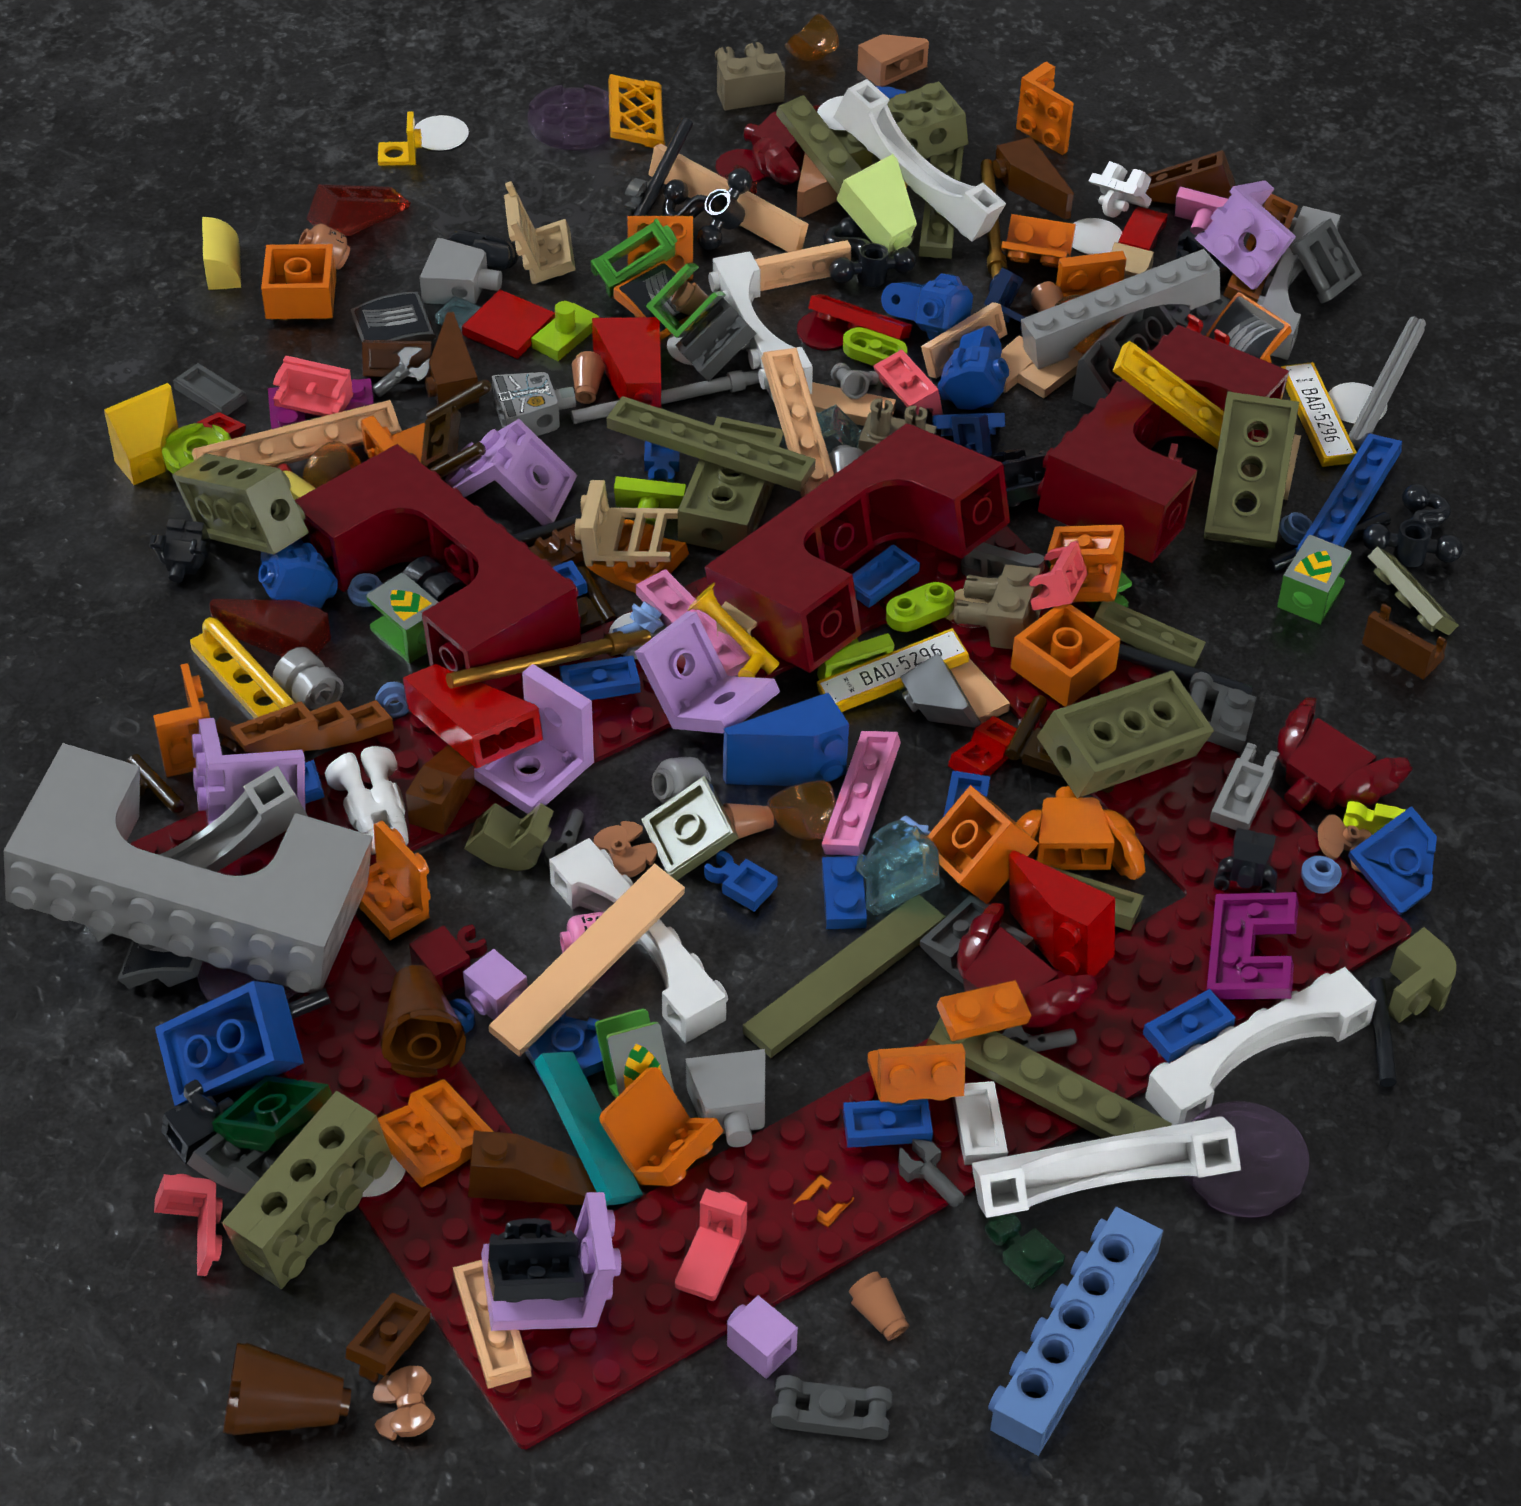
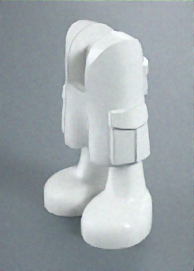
M379 746L367 747L361 752L363 768L373 786L371 790L364 787L355 754L351 752L346 753L332 761L325 771L327 784L334 790L348 791V795L343 802L344 809L350 823L358 832L373 836L371 855L376 854L373 825L381 820L390 829H397L407 845L409 837L404 818L405 803L399 786L388 779L396 771L398 764L394 753L386 747Z

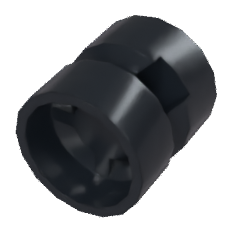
M426 555L412 561L403 572L438 602L467 586L453 573L448 572L439 562Z

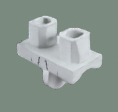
M1109 161L1102 175L1092 173L1089 182L1100 187V192L1103 195L1099 197L1098 202L1102 205L1103 213L1114 218L1122 211L1126 212L1129 208V203L1145 208L1149 207L1152 199L1146 194V191L1152 179L1145 172L1133 169L1127 182H1123L1128 171L1123 166Z

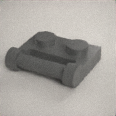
M1331 218L1321 222L1289 246L1293 255H1298L1318 291L1316 296L1321 304L1337 296L1362 275ZM1312 252L1314 253V255H1315V257L1317 258V260H1318L1320 266L1322 267V269H1323V271H1324V273H1325V276H1324L1322 270L1320 269V267H1319L1317 261L1315 260V258H1314Z
M1195 673L1191 678L1189 688L1191 691L1190 696L1198 708L1202 711L1205 699L1215 702L1210 721H1208L1214 732L1207 741L1241 752L1257 697L1247 694L1240 689H1232L1215 683L1207 673Z

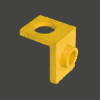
M414 111L407 112V142H379V166L416 165L417 148H422L421 129H415ZM390 150H400L403 152L401 156L395 158L385 155Z

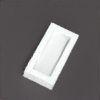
M994 1081L966 1083L964 1096L952 1097L964 1165L1006 1157L1008 1150Z

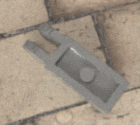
M1249 742L1247 743L1241 757L1236 759L1212 809L1211 822L1237 830V828L1249 830L1272 781L1273 772L1279 758L1278 752L1271 750L1266 756L1264 765L1260 766L1251 763L1256 756L1257 746Z

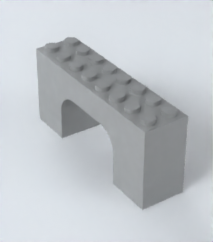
M62 743L4 849L5 896L7 902L23 909H33L53 915L62 921L70 920L90 926L102 933L109 932L132 939L138 944H149L169 950L178 956H189L211 963L217 968H228L245 973L257 980H268L288 986L297 992L314 993L323 989L368 885L373 836L295 813L275 857L265 868L243 876H231L148 852L129 844L127 840L139 818L140 766Z

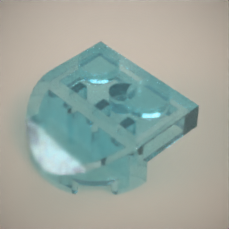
M903 820L891 822L872 835L875 844L867 856L860 854L857 860L856 871L866 878V909L875 916L897 907L901 903L940 884L937 846L916 825H909Z

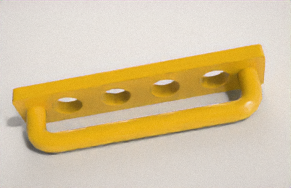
M209 617L204 620L202 624L203 633L190 640L191 648L253 718L295 704L289 695L218 619ZM223 653H229L233 657L225 662L216 660V657ZM242 675H249L253 679L251 682L243 684L235 681ZM262 697H270L273 703L267 706H261L255 702Z

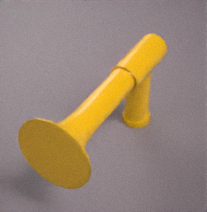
M712 583L696 598L687 611L694 609L708 614L751 657L738 672V677H755L760 668L769 675L778 667L780 662L722 608L714 595L713 588L715 583Z

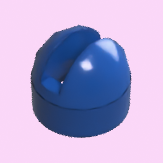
M459 998L450 1000L449 1003L461 1022L465 1034L468 1033L475 1025V1014L471 1004Z

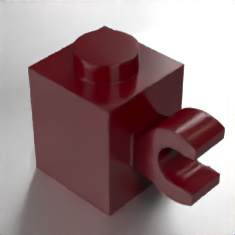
M473 924L461 928L457 934V940L443 925L432 932L422 934L409 944L411 964L428 968L433 973L445 996L464 986L463 971L471 966V959L479 958L487 952V941L483 938L475 943L468 942L476 938Z

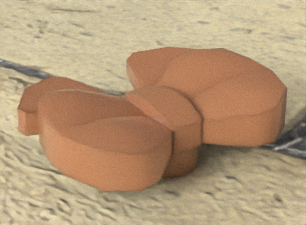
M1328 815L1318 827L1319 846L1322 852L1332 860H1336L1343 849L1351 851L1372 835L1366 829L1359 830L1353 825L1346 827L1336 815ZM1351 860L1352 868L1355 871L1361 872Z
M622 821L621 826L615 825L604 828L594 836L593 843L599 850L604 849L610 855L617 871L621 875H627L629 878L644 871L646 864L653 865L657 857V848L654 843L631 847L630 842L643 833V827L636 822Z
M422 1366L400 1368L392 1372L390 1376L385 1375L375 1386L373 1398L377 1403H396L398 1408L396 1411L388 1413L376 1421L375 1427L382 1437L393 1441L396 1440L397 1435L400 1437H413L431 1428L435 1416L426 1406L423 1395L430 1386L432 1377Z

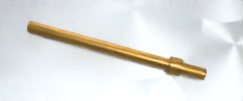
M984 159L981 162L982 183L996 194L993 162L990 159ZM999 217L991 231L987 233L989 245L987 268L988 272L992 275V279L996 274H999L1001 268L1007 270L1006 256L1002 253Z
M646 629L627 634L621 631L609 633L604 636V639L447 673L446 682L449 688H455L522 673L532 664L539 668H544L606 653L609 656L626 653L628 648L647 643L651 640V634Z

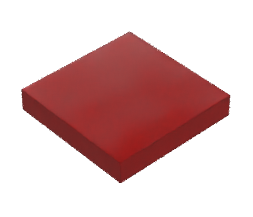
M499 289L462 325V335L518 359L532 345L531 338L555 318V312Z

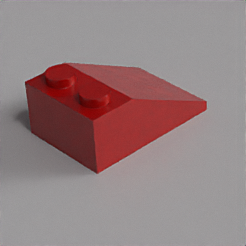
M1015 850L1009 854L1010 913L1025 932L1034 938L1036 946L1054 968L1060 970L1065 975H1093L1095 977L1115 955V897Z

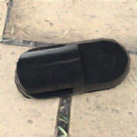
M468 230L455 231L447 239L484 250L487 257V269L503 271L514 266L519 259L516 245L506 239Z

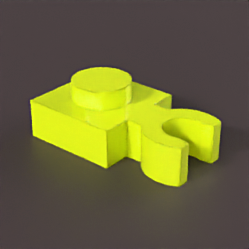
M1349 801L1343 823L1346 827L1353 825L1359 830H1369L1373 835L1406 809L1376 803L1375 810H1371L1359 802Z

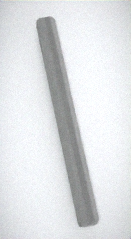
M1416 316L1409 318L1349 433L1353 446L1358 450L1368 434H1372L1425 331L1426 322L1423 318L1418 319Z

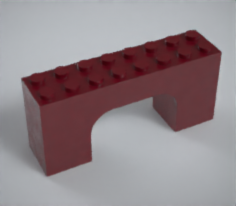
M1177 325L1168 335L1164 334L1158 345L1153 350L1146 352L1223 411L1225 410L1227 392L1282 399L1289 371L1181 325ZM1124 379L1121 382L1117 381L1111 392L1105 398L1101 397L1089 414L1082 416L1073 431H1067L1061 443L1056 448H1050L1046 453L1043 461V467L1046 468L1045 476L1037 491V495L1040 496L1038 512L1069 526L1122 525L1124 527V551L1152 563L1184 528L1198 470L1156 453L1151 449L1160 440L1171 436H1188L1206 441ZM1253 430L1247 436L1250 440L1258 442L1253 436L1265 438L1266 434L1260 430Z
M906 423L706 565L705 571L708 586L715 583L713 588L714 595L721 606L726 601L757 622V626L751 630V637H754L768 652L811 673L862 634L853 575L844 571V569L877 545L900 538L918 539L961 559L964 558L974 548L1010 523L1004 465L997 460Z
M398 444L295 500L305 514L304 523L309 532L301 537L302 541L313 544L317 553L321 554L337 578L338 588L342 592L348 590L352 579L359 574H376L391 565L412 562L418 557L425 555L435 559L448 572L453 573L467 585L422 612L430 666L437 664L456 672L573 646L581 642V617L577 602L579 593L574 582L569 578H564L553 569L547 560H542L534 554L526 543L514 538L502 524L494 522L478 505L474 506L463 497L457 488L449 486L436 471L429 470L413 453L409 454ZM522 673L482 681L481 683L502 690L523 676Z

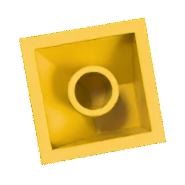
M168 383L104 409L114 461L133 485L162 474L167 470L163 461L162 447L165 446L166 438L169 434L178 429L172 389Z

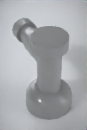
M844 363L834 365L831 370V378L837 384H841L842 392L851 399L863 397L867 393L869 385H877L879 381V375L876 371L851 370Z

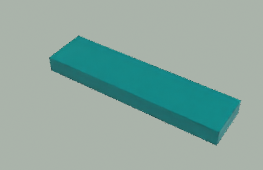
M573 1051L542 1053L534 1061L535 1066L596 1192H604L606 1206L631 1203L640 1198L643 1193L633 1173L600 1123L599 1117L602 1110Z

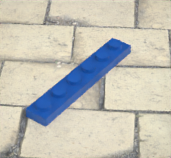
M1368 434L1296 548V554L1308 535H1313L1344 547L1401 454L1402 441Z

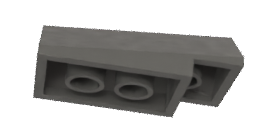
M1164 305L1132 312L1116 319L1078 361L1072 396L1073 400L1095 408L1098 400L1101 397L1105 398L1117 381L1121 382L1123 380L1113 372L1122 346L1131 341L1145 352L1153 350L1158 345L1164 334L1168 335L1177 326Z

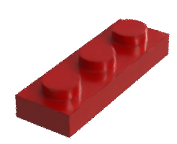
M824 294L812 295L808 306L809 309L818 311L817 317L836 322L838 318L847 321V327L850 329L856 327L868 328L896 339L909 338L913 326L912 324Z

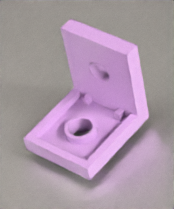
M1265 180L1233 186L1229 191L1232 195L1224 206L1217 207L1210 217L1213 221L1205 232L1198 233L1195 237L1201 245L1251 289L1259 287L1296 238L1291 231L1262 207L1275 189ZM1248 232L1256 238L1257 243L1253 251H1249L1244 246V236Z
M517 419L499 431L493 429L488 432L480 441V443L484 444L486 453L447 475L445 479L447 484L452 488H457L463 497L472 494L495 480L540 524L546 525L555 521L578 475L520 419ZM471 442V443L467 444L461 451H463L464 449L470 447V446L473 445L474 443ZM533 472L538 475L540 484L535 480Z
M687 611L635 651L673 729L724 733V728L742 723L780 692L775 679L727 676L697 612ZM682 654L685 657L686 664L683 673L680 674L677 669V660Z
M534 664L522 672L524 700L535 704L539 708L543 740L480 768H474L475 780L527 814L540 803L546 806L594 763L592 701ZM535 767L538 769V771L533 774H524L520 772L522 768Z
M198 719L199 734H192L193 757H196V768H193L194 790L195 792L197 791L198 810H206L208 825L220 817L245 791L244 785L276 766L280 768L305 810V757L303 750L222 755L215 719Z
M604 1192L586 1193L574 1230V1234L579 1241L578 1260L585 1281L584 1297L567 1298L560 1301L533 1299L522 1300L516 1303L493 1301L487 1274L489 1244L483 1245L481 1256L491 1331L597 1327L606 1300H611L614 1276H619L621 1272L619 1248H613L612 1237L615 1232V1216L613 1210H607Z

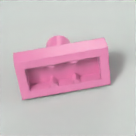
M1180 187L1176 196L1175 216L1192 220L1190 232L1197 235L1207 229L1213 221L1210 218L1217 207L1224 206L1228 199Z

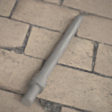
M758 369L747 372L736 370L727 372L725 377L711 379L709 382L702 381L662 390L661 405L725 390H730L731 392L745 390L748 385L760 383ZM619 400L570 411L573 424L607 417Z

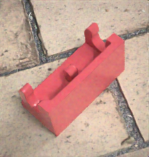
M903 349L873 365L874 370L879 375L880 382L886 388L890 387L907 407L917 406V415H919L920 407L929 408L932 416L943 415L939 389Z
M291 356L284 357L283 364L273 381V385L280 386L273 398L274 406L323 417L345 411L353 397L349 369Z
M1078 541L1071 542L1067 547L1052 549L1045 555L1044 560L1051 561L1054 558H1058L1051 571L1033 577L1029 583L1030 586L1035 587L1043 584L1038 595L1030 601L1033 611L1071 604L1088 575Z

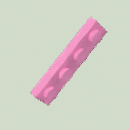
M666 569L636 584V595L643 602H647L662 613L659 619L667 627L686 613L689 606L696 600ZM690 610L691 612H697L727 676H737L740 669L746 665L751 657L730 635L718 631L717 636L716 621L708 614L700 610Z
M861 731L822 841L825 855H863L901 744L898 732Z

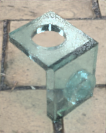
M837 405L816 413L823 438L833 434L842 445L858 448L861 430ZM843 424L850 431L851 440L846 437L843 431Z

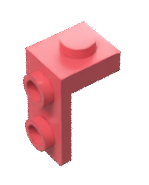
M164 1174L155 1196L154 1213L198 1217L197 1276H207L212 1262H218L222 1252V1235H216V1224H219L221 1220L223 1200L216 1197V1182L210 1179L195 1178L187 1174Z
M709 1189L705 1190L700 1201L699 1228L675 1279L676 1289L710 1301L716 1300L747 1230V1202L728 1192L718 1193Z

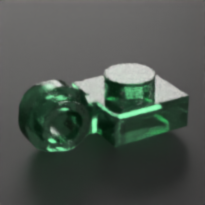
M1014 1213L988 1217V1223L985 1225L988 1237L998 1246H1002L1005 1243L1009 1246L1003 1252L1002 1262L1031 1289H1035L1064 1265L1065 1255L1035 1227L1023 1237L1018 1234L1022 1226Z

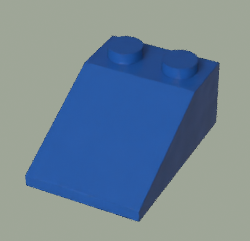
M828 692L724 728L723 780L728 785L815 786L826 781H833L846 774L849 723Z
M252 981L155 1027L174 1106H182L189 1102L183 1095L184 1086L194 1079L198 1080L204 1090L202 1095L208 1097L258 1083L266 1075L278 1076L304 1064L284 986L279 984Z

